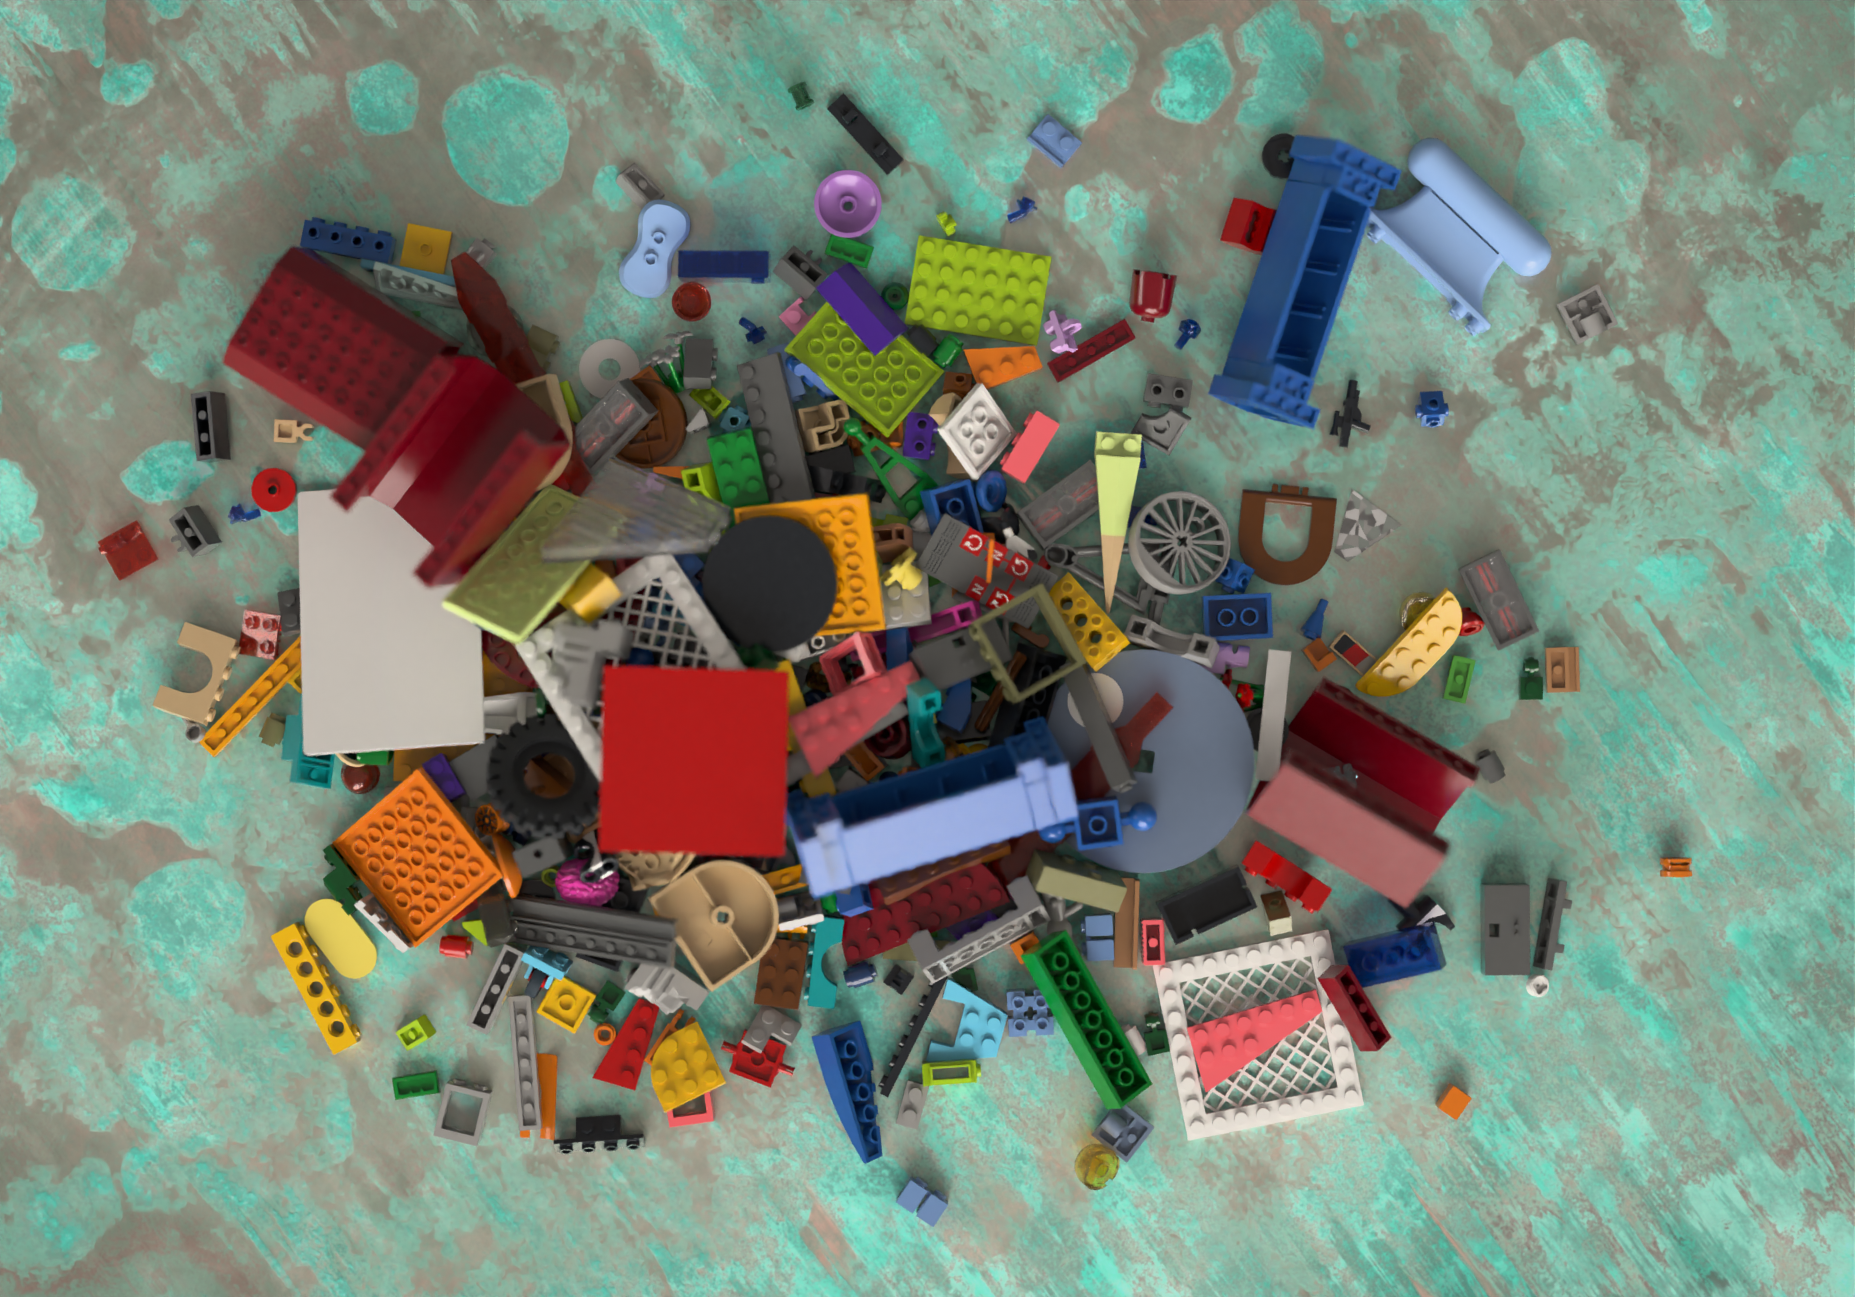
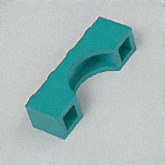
M923 678L906 685L912 758L922 768L945 762V750L934 724V712L941 709L940 690L927 678Z
M823 915L824 921L812 925L811 933H815V942H810L809 955L813 956L812 965L808 964L806 978H810V987L805 986L804 1000H808L807 1006L834 1009L837 984L831 981L824 973L822 958L829 947L842 942L844 918Z

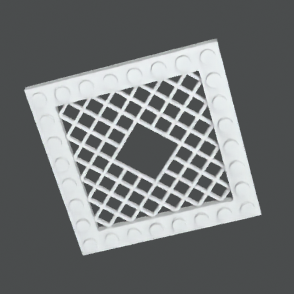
M665 544L611 580L622 596L590 623L591 625H595V623L600 624L601 620L597 619L608 612V619H612L614 611L625 612L622 623L624 625H627L629 613L640 615L638 627L627 625L629 630L636 631L632 646L664 652L660 666L662 668H681L683 656L694 657L692 668H697L698 659L700 658L710 660L708 669H712L714 663L718 669L747 670L743 663L739 661L738 655ZM657 578H660V580L662 581V583H660V582H654V580H656ZM651 585L662 587L660 599L649 597ZM646 587L645 596L635 594ZM666 589L674 601L664 600ZM633 598L643 600L641 611L630 610ZM628 599L626 609L616 607ZM648 601L659 602L656 614L646 612ZM663 603L674 605L672 617L661 615ZM678 608L685 619L676 618ZM567 610L515 647L601 783L602 716L601 718L590 716L592 710L590 708H587L585 714L582 707L574 706L562 699V684L554 681L549 675L555 660L554 623H563V620L576 622V625L584 627L586 624L571 611ZM644 616L655 618L653 630L642 628ZM660 619L670 621L668 632L657 631ZM675 622L686 623L684 635L673 634ZM690 626L698 638L688 636ZM641 632L652 634L649 645L639 644ZM656 634L667 636L665 648L654 646ZM671 637L682 639L680 651L669 649ZM687 640L698 642L695 654L684 652ZM702 645L709 656L699 655ZM553 650L552 658H550L548 653ZM668 653L679 655L676 667L665 665ZM606 657L614 659L613 666H618L619 658ZM597 701L596 705L603 706V702ZM590 720L600 722L598 733Z
M1329 929L1166 961L1165 965H1152L1188 1141L1364 1105L1350 1033L1317 979L1331 965H1336ZM1310 956L1312 964L1303 957ZM1296 959L1290 968L1281 963ZM1300 960L1310 966L1303 977L1293 971ZM1273 964L1269 972L1259 967ZM1277 965L1288 971L1282 981L1271 975ZM1252 968L1246 977L1238 972L1239 970ZM1256 969L1266 975L1260 985L1250 980ZM1312 970L1316 985L1307 980ZM1229 973L1225 981H1222L1221 979L1215 976L1219 974ZM1234 973L1244 979L1238 990L1227 984ZM1291 973L1301 979L1295 990L1284 984ZM1208 977L1203 986L1194 981V979ZM1212 978L1222 984L1216 995L1206 989ZM1269 978L1279 984L1273 994L1263 989ZM1186 981V983L1184 984V986H1183L1182 989L1180 990V985H1179V983ZM1190 982L1200 988L1194 999L1183 993ZM1247 982L1257 988L1251 999L1241 993ZM1304 982L1316 989L1323 1011L1321 1013L1325 1029L1315 1023L1321 1015L1320 1013L1313 1020L1308 1021L1310 1025L1304 1034L1298 1030L1294 1031L1301 1036L1295 1047L1284 1041L1285 1037L1277 1044L1264 1065L1256 1059L1252 1060L1262 1067L1255 1078L1245 1072L1251 1063L1249 1062L1242 1069L1238 1070L1240 1073L1234 1082L1229 1079L1224 1080L1231 1085L1225 1095L1215 1090L1214 1087L1202 1098L1200 1084L1203 1085L1201 1075L1198 1077L1196 1059L1186 1028L1188 1027L1186 1018L1195 1024H1199L1207 1013L1215 1018L1225 1016L1229 1009L1239 1012L1238 1009L1232 1006L1238 995L1248 1001L1244 1008L1246 1010L1249 1009L1251 1004L1259 1006L1254 1000L1260 991L1270 997L1267 1002L1270 1003L1273 1000H1280L1276 995L1282 986L1292 992L1291 996L1299 994L1298 991ZM1225 987L1235 992L1229 1003L1219 997ZM1203 991L1213 997L1207 1008L1197 1002ZM1182 996L1191 1001L1186 1011ZM1216 1000L1227 1006L1221 1016L1210 1010ZM1194 1004L1204 1010L1198 1021L1188 1015ZM1313 1026L1323 1032L1317 1043L1307 1037ZM1325 1036H1327L1329 1051L1320 1045ZM1304 1039L1315 1045L1308 1056L1298 1050ZM1282 1044L1292 1049L1286 1060L1276 1054ZM1317 1048L1328 1054L1322 1064L1311 1058ZM1295 1053L1306 1058L1299 1069L1289 1063ZM1273 1057L1284 1063L1278 1073L1267 1067ZM1330 1057L1334 1073L1324 1067ZM1309 1061L1319 1067L1313 1077L1303 1072ZM1286 1066L1297 1071L1291 1082L1280 1076ZM1265 1070L1275 1076L1269 1086L1259 1081ZM1322 1070L1332 1076L1326 1086L1316 1081ZM1243 1074L1253 1080L1247 1091L1236 1085ZM1300 1074L1310 1080L1304 1091L1294 1085ZM1278 1079L1288 1085L1282 1095L1272 1089ZM1335 1080L1337 1087L1329 1088ZM1256 1083L1266 1089L1260 1100L1250 1094ZM1313 1083L1322 1088V1090L1308 1092ZM1234 1087L1244 1093L1238 1104L1228 1098ZM1291 1087L1301 1093L1285 1097ZM1212 1092L1222 1098L1216 1109L1206 1103ZM1269 1092L1278 1097L1277 1099L1264 1101ZM1247 1096L1257 1102L1241 1106ZM1225 1101L1235 1106L1220 1110ZM1204 1105L1213 1112L1205 1113Z

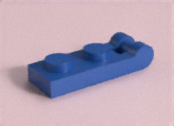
M789 356L785 360V366L797 376L804 375L801 380L811 388L815 384L818 387L816 392L824 399L828 397L834 401L839 399L824 384L821 378L799 359Z

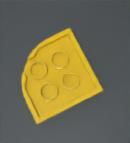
M698 1022L688 1025L668 1036L658 1047L653 1057L651 1080L665 1113L726 1083Z

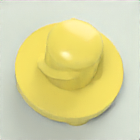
M909 547L902 555H898L890 564L893 567L890 570L887 569L879 577L880 581L885 586H888L894 580H897L902 585L903 590H912L917 587L922 580V570L911 565L917 553Z

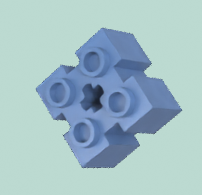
M1024 988L1006 989L1007 1009L1013 1010V1016H1008L1009 1037L1027 1036V1030H1035L1036 1036L1054 1035L1053 1014H1047L1049 1006L1039 988H1033V993L1025 994ZM1028 1007H1033V1010H1036L1032 1017L1024 1014Z

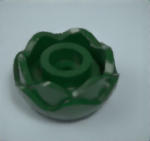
M892 282L884 287L881 297L892 310H901L908 303L909 293L903 284Z

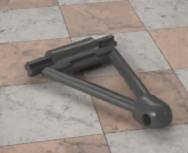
M1055 543L1045 549L1044 558L1047 563L1060 568H1066L1104 591V578L1077 562L1078 558L1102 556V545L1071 547ZM1128 543L1123 544L1121 555L1129 554ZM1142 544L1148 553L1156 551L1160 547V544ZM1163 551L1161 556L1155 554L1152 558L1159 563L1169 551ZM1173 554L1161 566L1166 572L1170 566ZM1175 565V568H1174L1173 573H1172V577H1173V578H1174V573H1175L1176 565ZM1140 577L1136 597L1116 585L1113 597L1143 615L1146 612L1148 601H1151L1148 619L1160 625L1164 604L1168 605L1170 596L1169 593L1152 587L1142 577Z

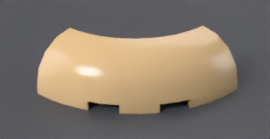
M955 393L945 394L936 400L928 415L940 426L962 399ZM947 444L948 466L946 474L958 479H970V481L977 482L979 479H972Z

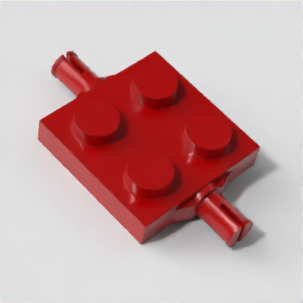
M747 1029L744 1030L743 1036L737 1045L723 1041L721 1050L733 1054L730 1073L771 1088L773 1080L779 1071L790 1076L794 1072L795 1067L783 1063V1054L787 1046L784 1043L769 1038L760 1054L741 1043L748 1031Z

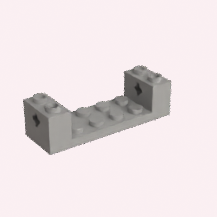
M1027 876L1018 877L1007 886L1019 909L1010 910L1002 918L987 922L980 930L965 934L963 939L955 943H948L941 951L927 929L914 933L907 940L920 967L932 984L1051 920Z

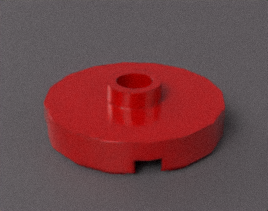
M267 468L254 478L251 486L252 497L261 509L268 512H281L294 502L297 495V485L287 471L279 468ZM272 486H275L277 488V492L275 494L270 493V488Z

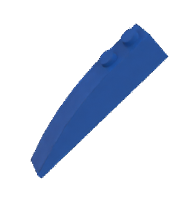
M861 1021L827 1029L812 1036L831 1100L860 1158L865 1164L883 1156L880 1127L876 1125L878 1107L874 1105L873 1092H876L875 1083H872L871 1071L874 1070L873 1061Z

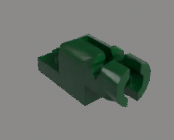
M330 844L323 849V852L326 854L324 858L331 866L334 865L336 868L323 878L324 885L336 902L345 899V903L341 908L349 916L358 910L354 905L363 899L358 887L353 886L360 878L336 847Z

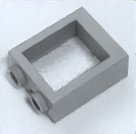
M453 1078V1081L449 1080L445 1086L433 1136L478 1146L481 1141L493 1091L487 1090L488 1086L475 1084V1086L467 1085L465 1080Z

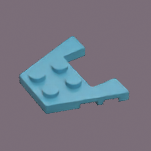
M948 977L943 992V999L965 1005L954 1044L931 1040L926 1061L997 1057L1008 1016L1007 1012L988 1000L982 999L971 992L970 989H966L956 983L954 979Z

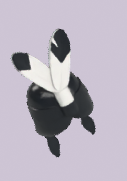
M1003 503L1002 508L1005 510L1000 517L981 518L978 509L984 533H994V541L1001 545L1005 544V547L1016 553L1018 551L1027 559H1037L1038 556L1035 549L1017 537L1020 533V523L1011 504Z

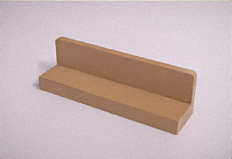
M1121 877L1128 889L1118 913L1115 912L1113 967L1137 970L1140 879Z

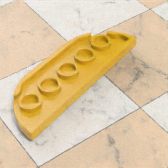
M1447 587L1355 684L1358 690L1377 697L1400 694L1414 686L1452 646L1461 629L1462 612L1457 599Z

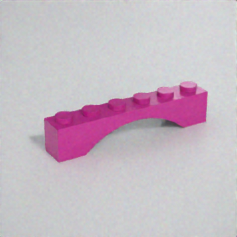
M970 601L932 614V624L908 627L912 645L969 628L968 624L983 617L979 602ZM889 629L870 632L880 655L887 653L886 631ZM857 649L850 653L852 661H861Z

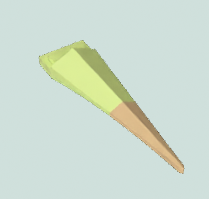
M1096 431L1094 457L1101 530L1105 611L1109 614L1141 459L1142 435Z

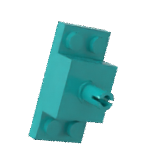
M301 693L298 715H287L285 732L282 738L284 740L282 741L281 760L292 762L291 783L331 789L335 754L306 755L303 751Z

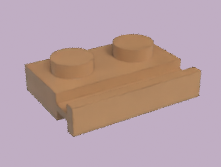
M1579 647L1545 648L1546 693L1580 692Z

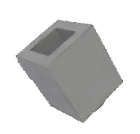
M476 238L460 259L481 275L496 257L497 253L493 251L495 246L484 238L483 241H480Z

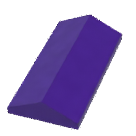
M850 262L835 270L816 288L874 356L909 329Z

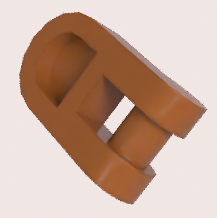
M1014 622L1010 628L1014 633L1037 648L1045 649L1048 646L1049 638L1046 635H1037L1031 631L1032 626L1027 629Z

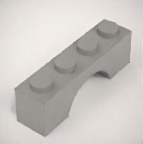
M1131 615L1124 633L1132 645L1149 650L1172 653L1213 668L1220 649L1214 638L1197 633L1191 635L1176 633L1161 627L1152 620Z

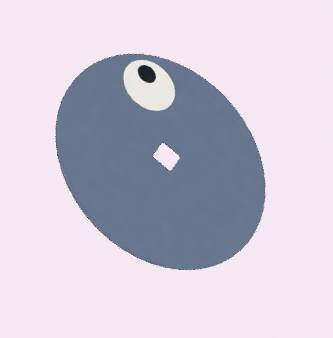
M1157 650L1119 652L1097 672L1088 664L1089 671L1130 766L1133 749L1154 751L1155 756L1152 773L1133 771L1137 783L1132 785V789L1123 793L1112 790L1066 682L1063 683L1056 693L1047 725L1067 763L1074 800L1117 795L1119 813L1128 812L1138 802H1147L1155 808L1157 820L1155 825L1146 831L1136 830L1131 825L1121 826L1122 845L1078 850L1076 832L1066 833L1063 839L1088 859L1103 866L1126 872H1161L1186 865L1212 850L1230 832L1241 816L1251 791L1254 776V747L1251 732L1240 705L1226 686L1211 672L1189 659L1172 653Z

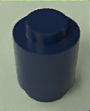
M869 961L850 966L848 970L843 971L848 988H858L875 982V977L878 976L874 963L870 964Z

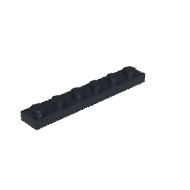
M948 976L933 984L929 982L928 986L931 989L928 995L923 994L918 1004L921 1009L918 1015L913 1014L908 1024L911 1030L908 1036L903 1034L898 1044L901 1050L898 1056L895 1054L892 1056L888 1065L891 1067L888 1076L884 1074L878 1085L881 1087L880 1094L889 1097Z

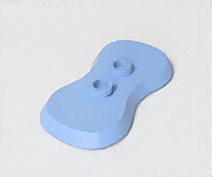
M659 199L650 201L641 210L638 218L637 241L633 249L623 259L619 268L620 282L629 292L644 298H656L662 295L669 287L671 263L674 253L687 238L690 231V217L682 207L673 202Z

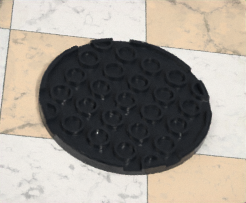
M759 516L736 524L727 530L715 543L704 567L703 595L708 611L721 631L729 639L748 649H751L758 643L772 652H782L806 643L825 626L836 603L838 575L829 549L810 528L786 517Z

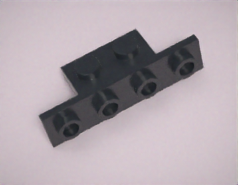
M621 1115L576 1118V1138L554 1140V1147L556 1153L571 1154L575 1151L592 1153L595 1150L616 1151L618 1148L636 1150L640 1147H646V1142L643 1134L622 1135Z

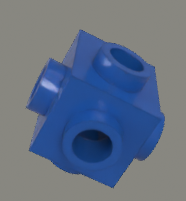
M1443 391L1420 392L1418 405H1415L1416 418H1420L1421 427L1428 426L1434 428L1444 424L1445 417L1449 415L1448 403H1444Z
M1229 558L1223 572L1215 581L1222 584L1221 589L1234 594L1237 591L1244 594L1255 569Z

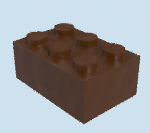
M775 936L770 948L760 958L754 1004L794 1010L799 1009L809 941Z

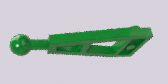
M848 418L844 422V431L848 435H855L863 444L860 449L897 508L911 521L920 510L924 509L920 491L939 485L925 471L872 435L869 438L861 430V422L858 419ZM875 445L891 456L880 467L870 452ZM898 462L921 477L900 498L885 476Z

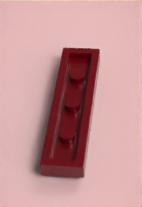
M1123 319L1077 346L1078 350L1075 352L1067 351L1048 362L1047 365L1057 383L1133 341L1136 337L1127 321Z

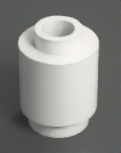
M1129 1023L1121 1027L1136 1055L1139 1056L1147 1050L1145 1047L1146 1042L1135 1025L1130 1026Z

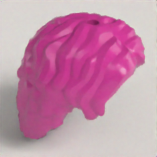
M575 858L563 863L557 872L555 885L558 893H560L561 898L564 900L601 907L603 903H607L608 900L614 897L615 892L618 891L620 875L617 870L597 882L585 883L580 879L579 871L589 858L584 860ZM587 873L585 876H592L595 873Z

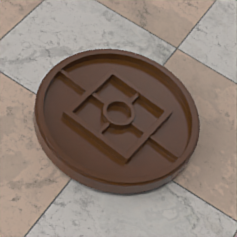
M649 378L634 379L631 381L657 408L658 412L627 443L616 457L623 463L635 468L647 469L658 467L673 459L685 442L688 427L686 410L678 395L666 384ZM620 431L616 434L619 439L623 435Z

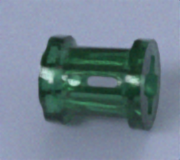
M806 82L798 83L788 89V93L792 94L797 105L795 107L797 111L815 103L813 99H810L806 90Z

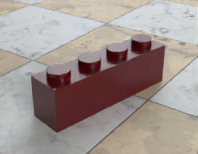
M1348 964L1331 965L1317 978L1360 1051H1379L1392 1038Z

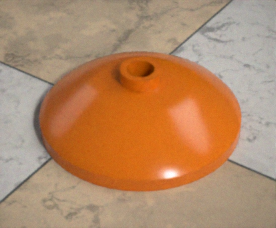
M496 833L492 835V840L499 866L504 874L503 878L510 897L515 898L520 891L523 876L513 856V852L516 850L510 841L501 834Z

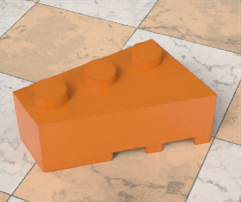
M1035 346L963 349L975 383L983 384L987 390L1043 368Z

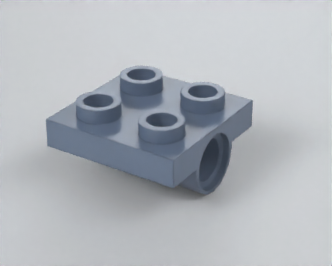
M1125 1105L1120 1109H1110L1091 1135L1127 1163L1155 1127L1129 1106Z

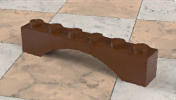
M1007 839L999 843L988 844L979 849H972L959 853L956 856L939 859L933 863H926L913 869L896 872L890 876H883L877 878L876 881L886 905L908 897L923 886L945 875L979 863L992 862L1011 854V849Z

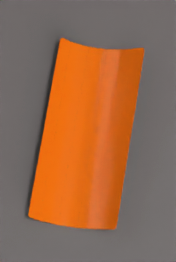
M537 1053L543 1128L540 1129V1138L554 1141L558 1057L552 1054ZM530 1130L520 1131V1137L530 1138Z

